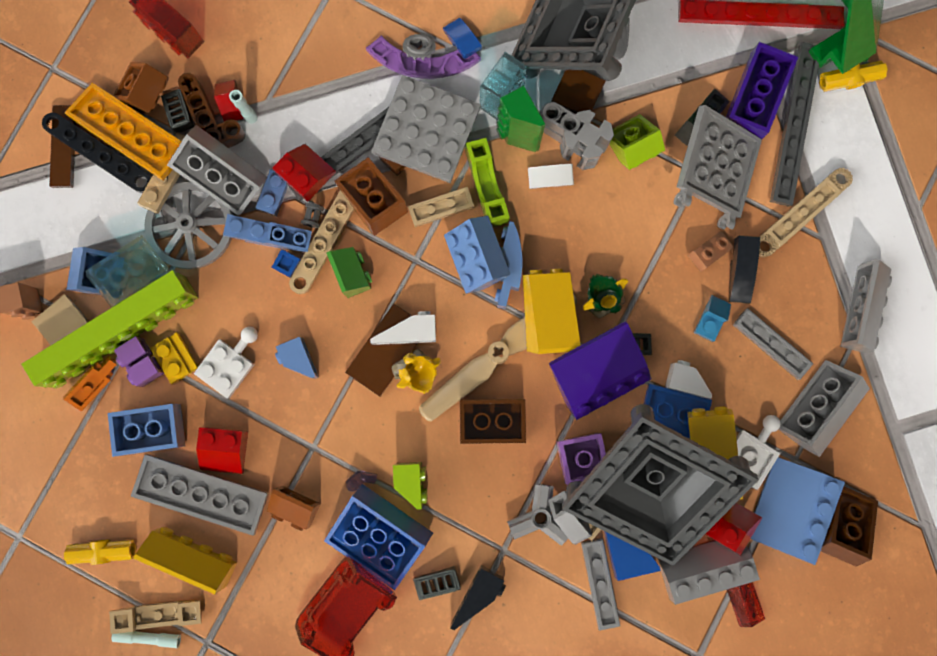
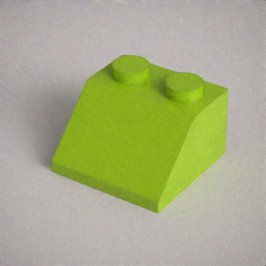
M640 114L613 128L614 136L610 146L619 162L629 170L638 167L641 163L665 151L660 129Z

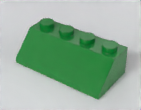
M522 86L500 98L499 114L497 115L498 128L496 130L501 140L505 139L508 145L537 152L540 148L545 122L526 88Z

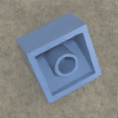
M86 247L73 248L66 290L118 297L125 256Z

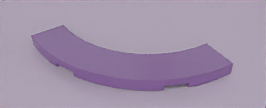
M382 35L366 47V51L388 69L401 75L420 79H437L453 76L464 72L481 61V57L477 53L464 60L458 49L445 54V56L433 58L431 56V58L425 57L424 60L421 58L414 60L413 57H407L406 53L390 44Z

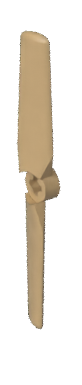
M573 293L574 303H575V305H576V304H577V299H576V296H575L574 293ZM525 316L508 328L501 341L492 343L489 346L488 353L472 359L419 406L421 415L427 421H433L491 376L497 365L506 362L509 356L527 349ZM496 348H497L498 350L503 349V352H502L503 357H501V358H500V356L494 357V356H493V355L495 354L494 349H496Z

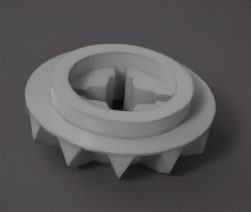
M414 34L407 37L403 42V52L406 53L407 57H413L414 60L417 58L424 60L425 57L431 58V55L435 53V41L427 35Z

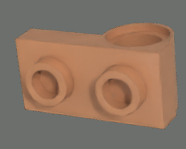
M720 231L691 252L688 257L701 272L734 247L723 232Z

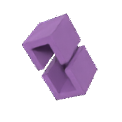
M135 336L114 350L117 355L115 357L116 361L122 368L126 367L128 373L126 376L132 385L144 387L165 374L156 358H150V355L153 353L144 338Z

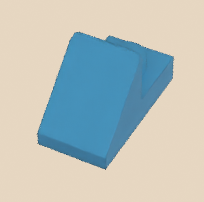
M711 295L693 333L714 342L723 323L729 319L731 304Z

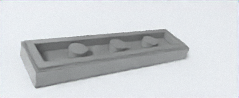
M748 308L734 322L733 326L797 380H801L813 365L809 359Z
M603 539L581 542L598 630L620 627Z

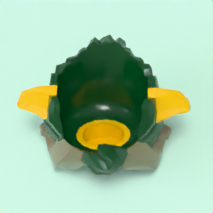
M593 275L590 278L587 292L588 302L583 306V310H589L598 318H602L609 313L616 314L625 303L624 288L628 280L623 278L617 281L611 276Z

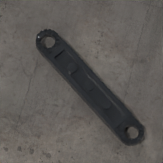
M48 113L43 117L42 127L49 134L136 192H144L151 179L148 173L61 115ZM52 119L59 120V125L55 129H50L48 126ZM145 177L147 184L144 187H137V179Z

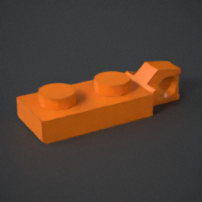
M108 356L101 364L97 362L63 396V400L78 410L83 411L111 381L113 375L111 370L117 365L116 360Z

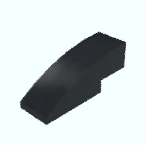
M739 235L734 239L733 260H731L729 302L751 303L758 268L760 237Z

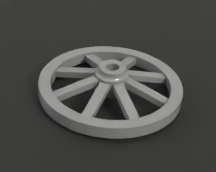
M191 182L174 184L167 198L168 200L173 195L182 192L181 215L166 203L162 207V209L176 219V222L154 226L157 213L148 210L144 224L147 242L155 255L167 264L181 269H197L213 263L223 255L232 240L231 237L223 236L218 244L199 229L200 226L225 225L227 214H233L230 209L218 202L223 211L224 218L197 219L215 201L210 195L190 214V191L206 193ZM186 221H189V224L187 226H184V223ZM178 229L163 251L156 240L155 233ZM184 234L189 261L170 257V254ZM195 234L214 248L210 254L197 260L192 237Z

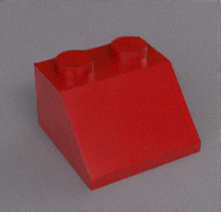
M306 144L287 152L272 167L275 173L307 202L336 173L328 163Z
M199 427L196 451L200 470L243 474L248 431Z
M735 503L705 535L741 556L762 517Z

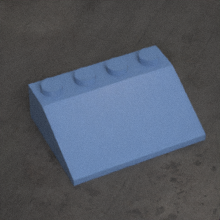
M778 457L767 475L754 511L755 514L762 517V520L751 539L816 565L845 482Z

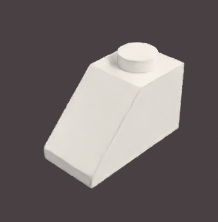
M678 360L677 363L670 364L665 388L706 399L712 398V393L698 370L690 367L691 363Z

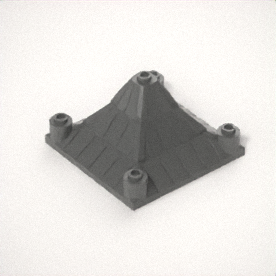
M536 0L507 66L511 70H518L527 79L536 77L540 73V69L595 70L605 81L616 79L622 70V64L618 60L623 58L627 51L629 16L636 0Z
M640 404L631 411L632 424L594 467L591 473L582 482L574 481L568 484L566 487V500L562 503V510L674 566L759 479L757 474L750 470L746 458L734 456L726 459L717 455L706 447L655 420L653 408L646 404Z

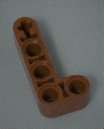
M183 73L178 79V85L195 124L212 137H219L218 141L227 148L241 143L246 135L241 125L232 119L219 124L201 83L193 74ZM190 84L194 90L193 92L190 90ZM202 101L200 106L195 107L196 102ZM206 119H210L207 125H203ZM238 129L236 134L230 135L231 130Z

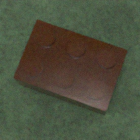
M525 399L460 400V444L526 443Z

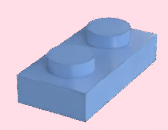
M270 169L255 208L277 217L288 185L274 170Z

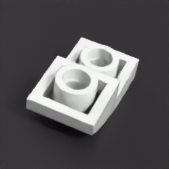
M573 164L528 168L529 189L574 185Z

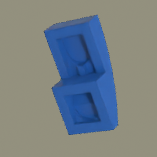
M461 18L443 27V31L453 46L457 47L464 60L482 49L481 43Z

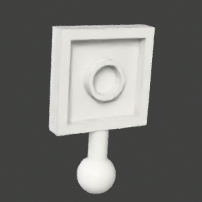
M251 326L245 327L241 331V340L234 349L219 339L194 374L225 398L230 399L255 365L241 355L248 343H253L257 340V330Z
M768 415L764 418V428L758 438L744 430H740L736 437L738 456L746 458L750 470L758 476L759 480L752 486L755 490L760 488L780 455L779 452L765 444L771 432H775L780 428L781 422L775 415Z

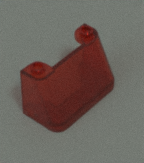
M349 556L345 557L298 616L295 629L300 644L319 656H354L353 640L377 609L386 611L393 607L397 599L395 592Z

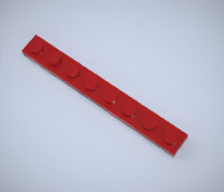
M680 0L678 22L842 29L844 26V6Z

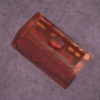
M753 582L727 589L740 627L751 628L765 620Z

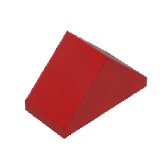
M236 80L215 84L214 98L223 121L230 119L236 121L244 120L240 110L235 107L229 98L232 90H238Z

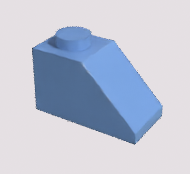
M297 337L276 346L278 352L275 353V356L280 365L283 364L284 367L310 378L316 379L319 377L303 338Z

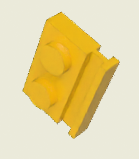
M178 332L150 348L170 384L174 385L192 374L199 367Z

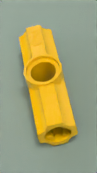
M881 60L862 65L859 63L844 74L839 69L824 72L820 75L819 86L824 92L846 88V90L855 89L865 83L885 79L887 77V65Z
M109 539L91 541L90 543L66 545L64 560L66 564L90 563L91 565L105 564L117 560H131L136 553V544L134 540L111 541Z

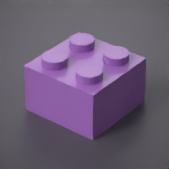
M601 433L556 441L566 485L574 481L582 482L606 455Z

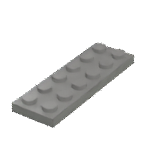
M148 454L144 455L131 493V497L252 536L256 534L269 495L267 492Z

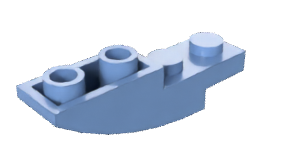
M227 214L223 236L245 240L248 243L308 252L312 231L273 222L266 223Z
M509 221L508 227L504 226L501 239H505L504 246L500 247L510 272V276L501 280L503 282L502 289H497L494 300L498 302L497 308L506 309L510 289L519 291L522 277L521 243L515 224Z

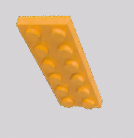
M91 83L65 111V114L70 119L164 181L173 170L167 164L182 141L94 83Z

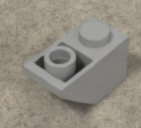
M563 491L548 501L553 520L572 544L576 545L591 537L592 533L589 523L562 510V503L566 500V491Z

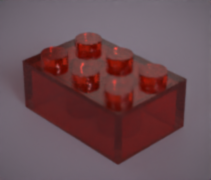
M165 0L129 1L130 5L134 8L132 13L140 19V22L148 30L151 29L163 43L166 42L170 49L178 56L182 54L189 59L204 43V40L194 26Z

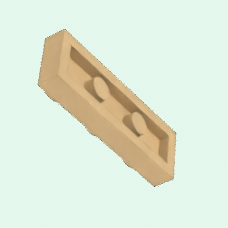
M468 187L410 205L408 208L414 226L418 227L473 209L474 204Z

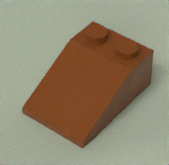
M369 157L334 180L350 205L374 236L408 213L405 200Z

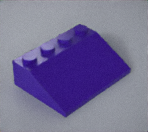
M626 321L549 362L564 402L576 420L651 380L647 363Z

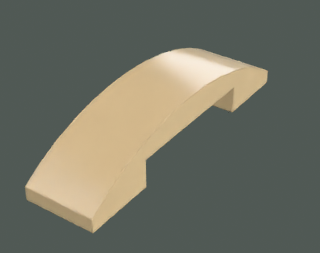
M200 600L148 604L109 612L111 634L134 632L137 629L202 623Z

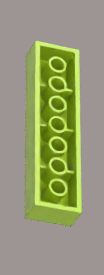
M172 270L21 365L34 386L60 388L67 383V379L83 374L85 372L84 369L88 366L102 362L104 356L114 354L116 348L135 336L140 337L139 335L144 331L148 332L158 326L157 323L162 320L171 319L176 315V311L192 306L194 300L199 297L188 279Z

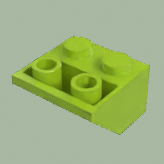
M422 462L394 464V489L416 509H422L428 501L427 488L423 489V481L427 479L426 467H422Z

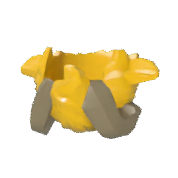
M419 349L413 351V353H408L403 359L392 366L395 379H401L396 386L398 388L408 386L414 391L423 392V394L428 393L432 389L433 381L437 375L436 367L441 363L440 358L431 359Z

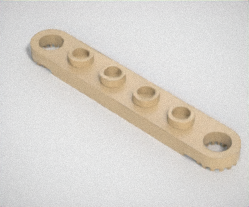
M838 168L767 229L760 236V242H767L769 244V251L763 252L760 249L759 257L765 258L772 255L849 187L853 181L851 172L845 168ZM837 174H842L845 177V184L837 183Z
M341 190L313 237L308 252L304 253L290 278V288L297 294H305L311 289L328 259L326 252L333 250L354 212L353 207ZM299 278L306 280V286L303 289H297L295 286V282Z

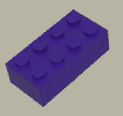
M758 42L750 54L726 118L763 139L771 129L798 57Z

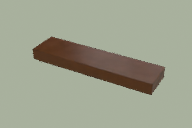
M53 105L52 113H57L76 125V122L65 114V111L71 105ZM52 119V129H55L59 125L58 119ZM52 135L49 186L51 188H73L75 150Z

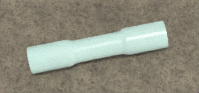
M232 90L229 94L232 103L240 110L241 115L248 123H255L257 121L255 111L248 105L245 97L239 90Z
M134 631L112 634L111 640L118 643H140L157 645L159 647L179 648L181 635Z

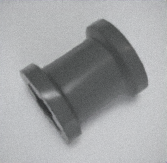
M305 203L306 212L304 219L301 220V224L311 228H319L318 221L324 207L314 203Z

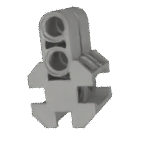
M555 102L547 103L543 108L541 116L545 122L544 133L561 143L562 158L569 161L572 154L575 153L582 158L577 165L578 168L582 170L595 168L601 154H604L614 136L611 123L604 120L600 128L590 123L595 116V113L590 110L577 112L575 115Z

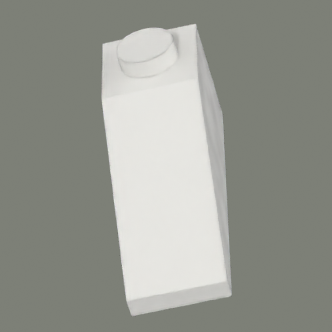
M420 311L418 315H413L371 338V344L436 342L435 315H431L430 311Z

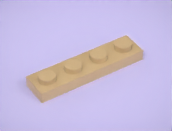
M176 133L174 137H176L180 141H183L185 136L180 133ZM172 170L164 181L153 174L137 204L159 214L180 174Z

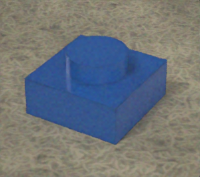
M281 249L271 268L291 278L301 259Z

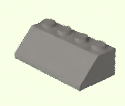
M197 125L186 134L167 166L238 216L241 215L267 179L266 175Z
M875 259L857 267L840 345L842 348L869 353L874 352L878 346L879 338L877 335L883 324L882 312L888 301L886 296L887 288L892 282V276H890L892 269L881 260Z
M825 360L780 420L781 425L778 430L802 448L820 457L870 388L862 376Z
M714 540L693 546L674 566L657 558L669 599L675 605L760 580L754 559L747 546L740 556Z

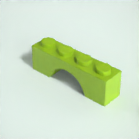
M487 138L467 142L465 153L483 214L489 217L492 227L508 224L510 216L505 199L501 195L496 181Z

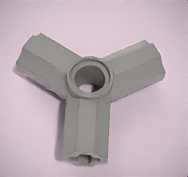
M535 484L532 511L507 521L514 540L540 529L561 546L567 541L568 537L553 520L548 500L553 498L554 486ZM539 512L546 514V520L543 523L535 522V516Z

